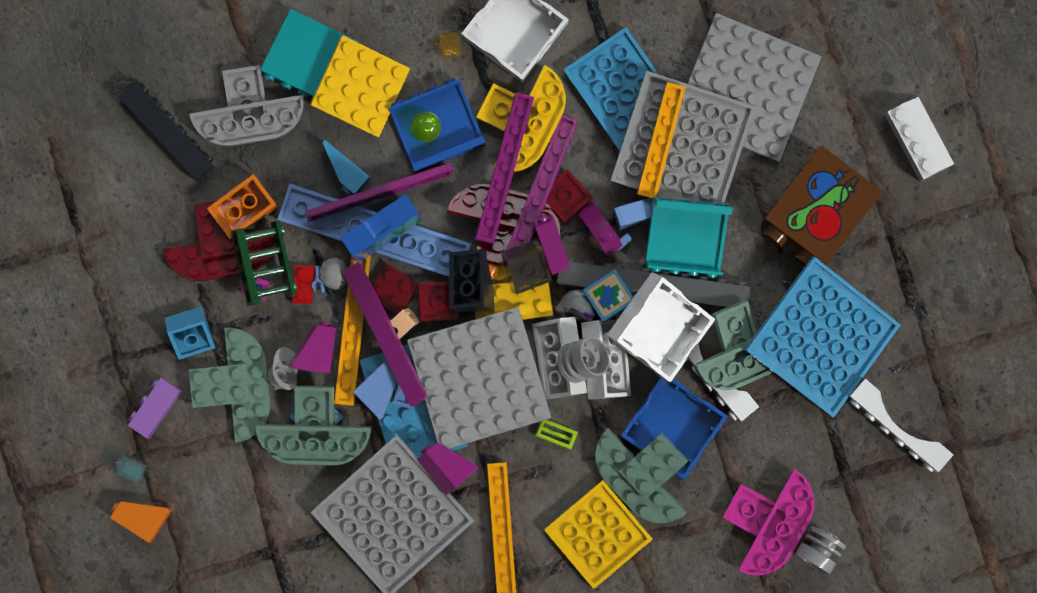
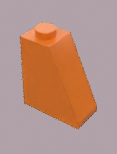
M120 501L119 504L115 503L110 513L112 515L110 518L148 543H152L172 509Z

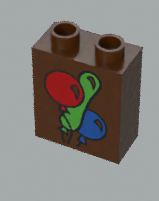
M821 145L762 221L767 226L763 234L779 247H782L786 241L798 249L794 258L803 266L808 263L812 256L827 265L883 191Z

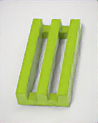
M546 419L541 421L535 436L571 450L578 432ZM544 423H546L563 431L569 432L573 434L572 438L568 437L566 435L543 427ZM543 430L568 440L570 443L568 445L540 433Z

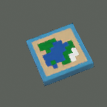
M616 270L611 271L583 289L603 322L608 321L625 310L634 298Z

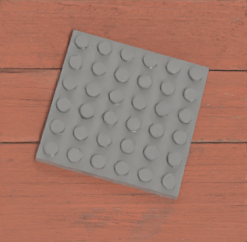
M716 13L687 84L756 106L743 148L780 162L822 56Z
M646 71L610 181L638 189L666 82L686 88L657 196L724 203L756 106Z
M519 307L408 339L418 377L428 395L425 401L437 442L448 449L551 418Z
M398 435L393 437L311 511V514L383 593H395L475 521L451 493L446 495L418 462V457Z

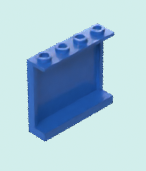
M453 78L444 82L445 85L439 88L437 85L430 87L426 93L421 95L420 93H415L409 96V100L404 102L398 100L392 103V107L389 108L415 173L486 145L460 79L455 80Z

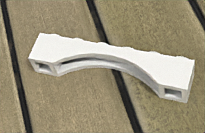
M698 343L690 351L686 360H689L693 365L703 361ZM703 382L710 391L714 390L716 392L718 402L730 409L728 414L734 421L738 419L739 422H742L759 408L748 392L737 389L721 390Z
M863 379L850 394V403L855 408H862L866 412L864 415L870 421L874 422L876 420L880 424L879 428L887 435L891 433L895 437L894 441L901 447L906 446L910 450L908 453L916 460L918 458L924 462L923 466L931 473L933 471L939 472L953 456L941 443L920 440L901 430L886 412L880 391L867 379Z

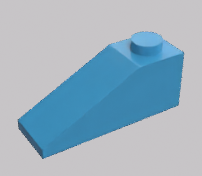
M325 140L323 145L337 177L343 185L341 189L349 196L351 193H359L370 180V177Z

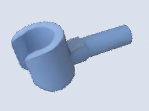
M315 266V281L312 283V288L315 294L318 287H321L322 293H324L325 288L320 280L319 266Z

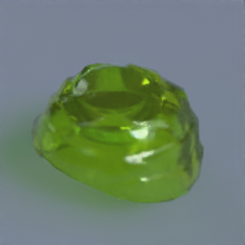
M429 111L421 112L413 118L410 131L418 141L431 142L440 134L441 122L436 114Z

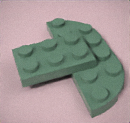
M743 300L712 314L715 319L714 323L722 352L693 365L703 382L717 389L733 390L773 373V371L744 350L757 333L748 301Z
M224 328L228 366L189 370L192 408L232 404L235 443L255 436L256 425L266 424L268 420L271 400L267 360L262 346L249 333L236 328Z
M295 386V425H256V434L261 446L273 458L287 464L340 465L355 459L364 450L371 434V427L334 426V386Z
M607 428L598 441L595 459L601 477L635 514L647 521L668 523L686 515L687 511L662 484L684 466L688 459L662 432L635 456Z

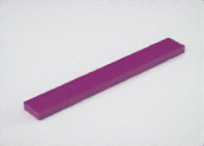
M515 93L475 240L494 245L533 104V96Z
M564 114L562 115L550 139L507 246V253L524 259L536 229L534 221L542 214L579 120Z
M448 163L306 210L307 222H312L451 176L453 172L452 165Z
M357 262L344 270L343 274L410 407H413L428 398V395L361 262Z

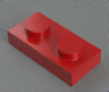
M295 265L294 281L297 285L296 296H293L292 299L293 304L312 305L314 266Z

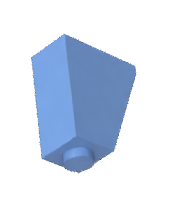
M653 198L614 208L613 214L619 230L650 220Z
M386 360L353 391L380 420L384 418L398 383L388 361Z

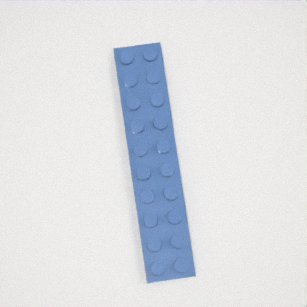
M289 184L277 220L342 241L341 236L377 212L357 206L312 222H307L305 217L306 210L338 199ZM415 225L375 253L449 277V252L470 250L471 243Z

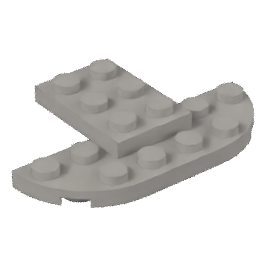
M260 65L222 71L228 107L190 113V118L198 133L216 145L236 146L273 140L286 135L297 125L304 108V96L299 95L266 101Z

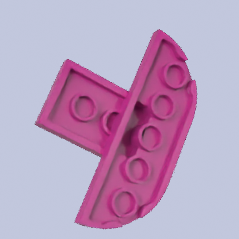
M793 469L776 502L769 500L742 484L738 487L722 518L756 536L738 571L756 576L769 574L781 568L792 555L814 511V497L811 486L807 479L797 470Z

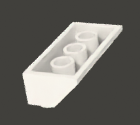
M919 97L905 102L885 114L920 182L954 165Z
M559 318L532 324L541 384L546 400L587 393L586 382L571 383L562 376L557 362L560 348L565 344L579 340L576 318Z
M597 320L581 323L583 338L594 336L600 339L609 354V367L606 373L587 380L588 399L631 396L627 351L607 336L617 320H608L606 322Z

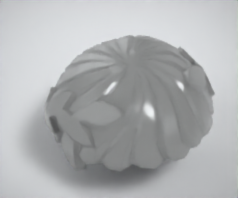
M330 258L322 264L319 275L320 280L326 287L337 290L347 284L343 271L348 268L345 261L338 258Z

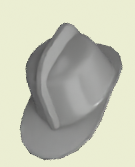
M279 348L275 352L273 365L268 370V380L272 384L273 390H292L297 384L298 370L288 368L290 361L295 355L289 348Z

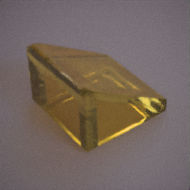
M457 32L439 35L443 58L461 55Z

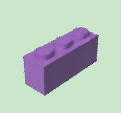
M164 378L156 379L150 387L152 391L149 396L145 395L139 403L141 405L138 412L134 411L128 419L130 421L128 426L147 439L151 438L182 392Z

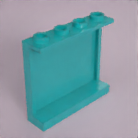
M290 9L260 71L264 74V78L272 82L276 79L286 89L290 90L292 87L298 90L297 94L303 95L305 98H308V96L313 97L341 35L359 43V41Z
M654 196L644 261L646 267L653 272H660L663 269L673 274H679V271L687 272L686 274L697 276L698 273H704L707 277L723 275L721 263L728 215H732V207L724 203Z

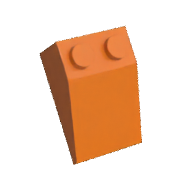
M253 174L207 209L228 238L232 239L231 231L249 228L279 206L259 179Z

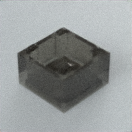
M537 239L501 252L509 284L516 295L552 281L544 249Z

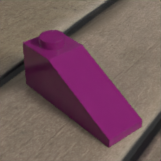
M593 202L577 212L606 256H609L623 246L615 231Z

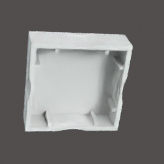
M489 0L485 7L475 15L461 35L464 40L523 83L566 27L569 19L541 0Z
M652 272L607 336L658 376L671 382L687 360L690 351L700 342L715 319L697 304L685 298L681 291L662 276Z

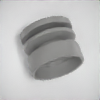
M594 336L586 337L565 344L560 348L557 358L558 367L562 376L567 381L579 383L606 373L609 367V354L600 339Z
M811 526L809 530L816 534V536L813 537L809 534L805 536L812 542L811 545L801 543L795 554L830 575L836 565L830 556L841 557L842 554L836 551L835 548L837 547L844 551L847 546L837 536L827 530Z

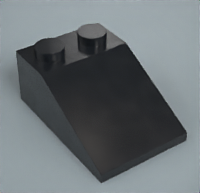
M485 249L449 252L450 310L458 313L494 310V288Z

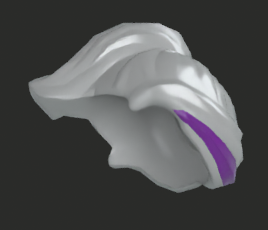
M581 289L569 291L555 307V310L561 314L563 312L574 314L576 320L584 319L590 322L595 318V308Z

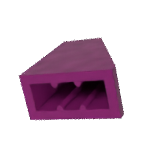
M552 214L539 216L534 223L552 275L570 269L569 260Z
M325 322L313 325L290 361L288 368L330 374L336 328L331 327V323Z
M438 442L432 447L430 444L420 451L423 455L417 459L446 495L479 469L474 463Z

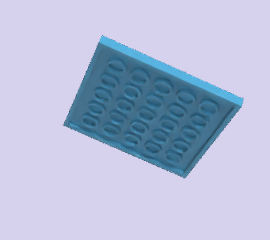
M812 256L744 350L834 418L901 324L820 260Z

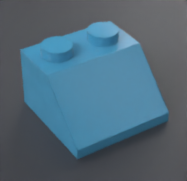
M201 306L165 318L167 333L179 360L215 348L209 325Z

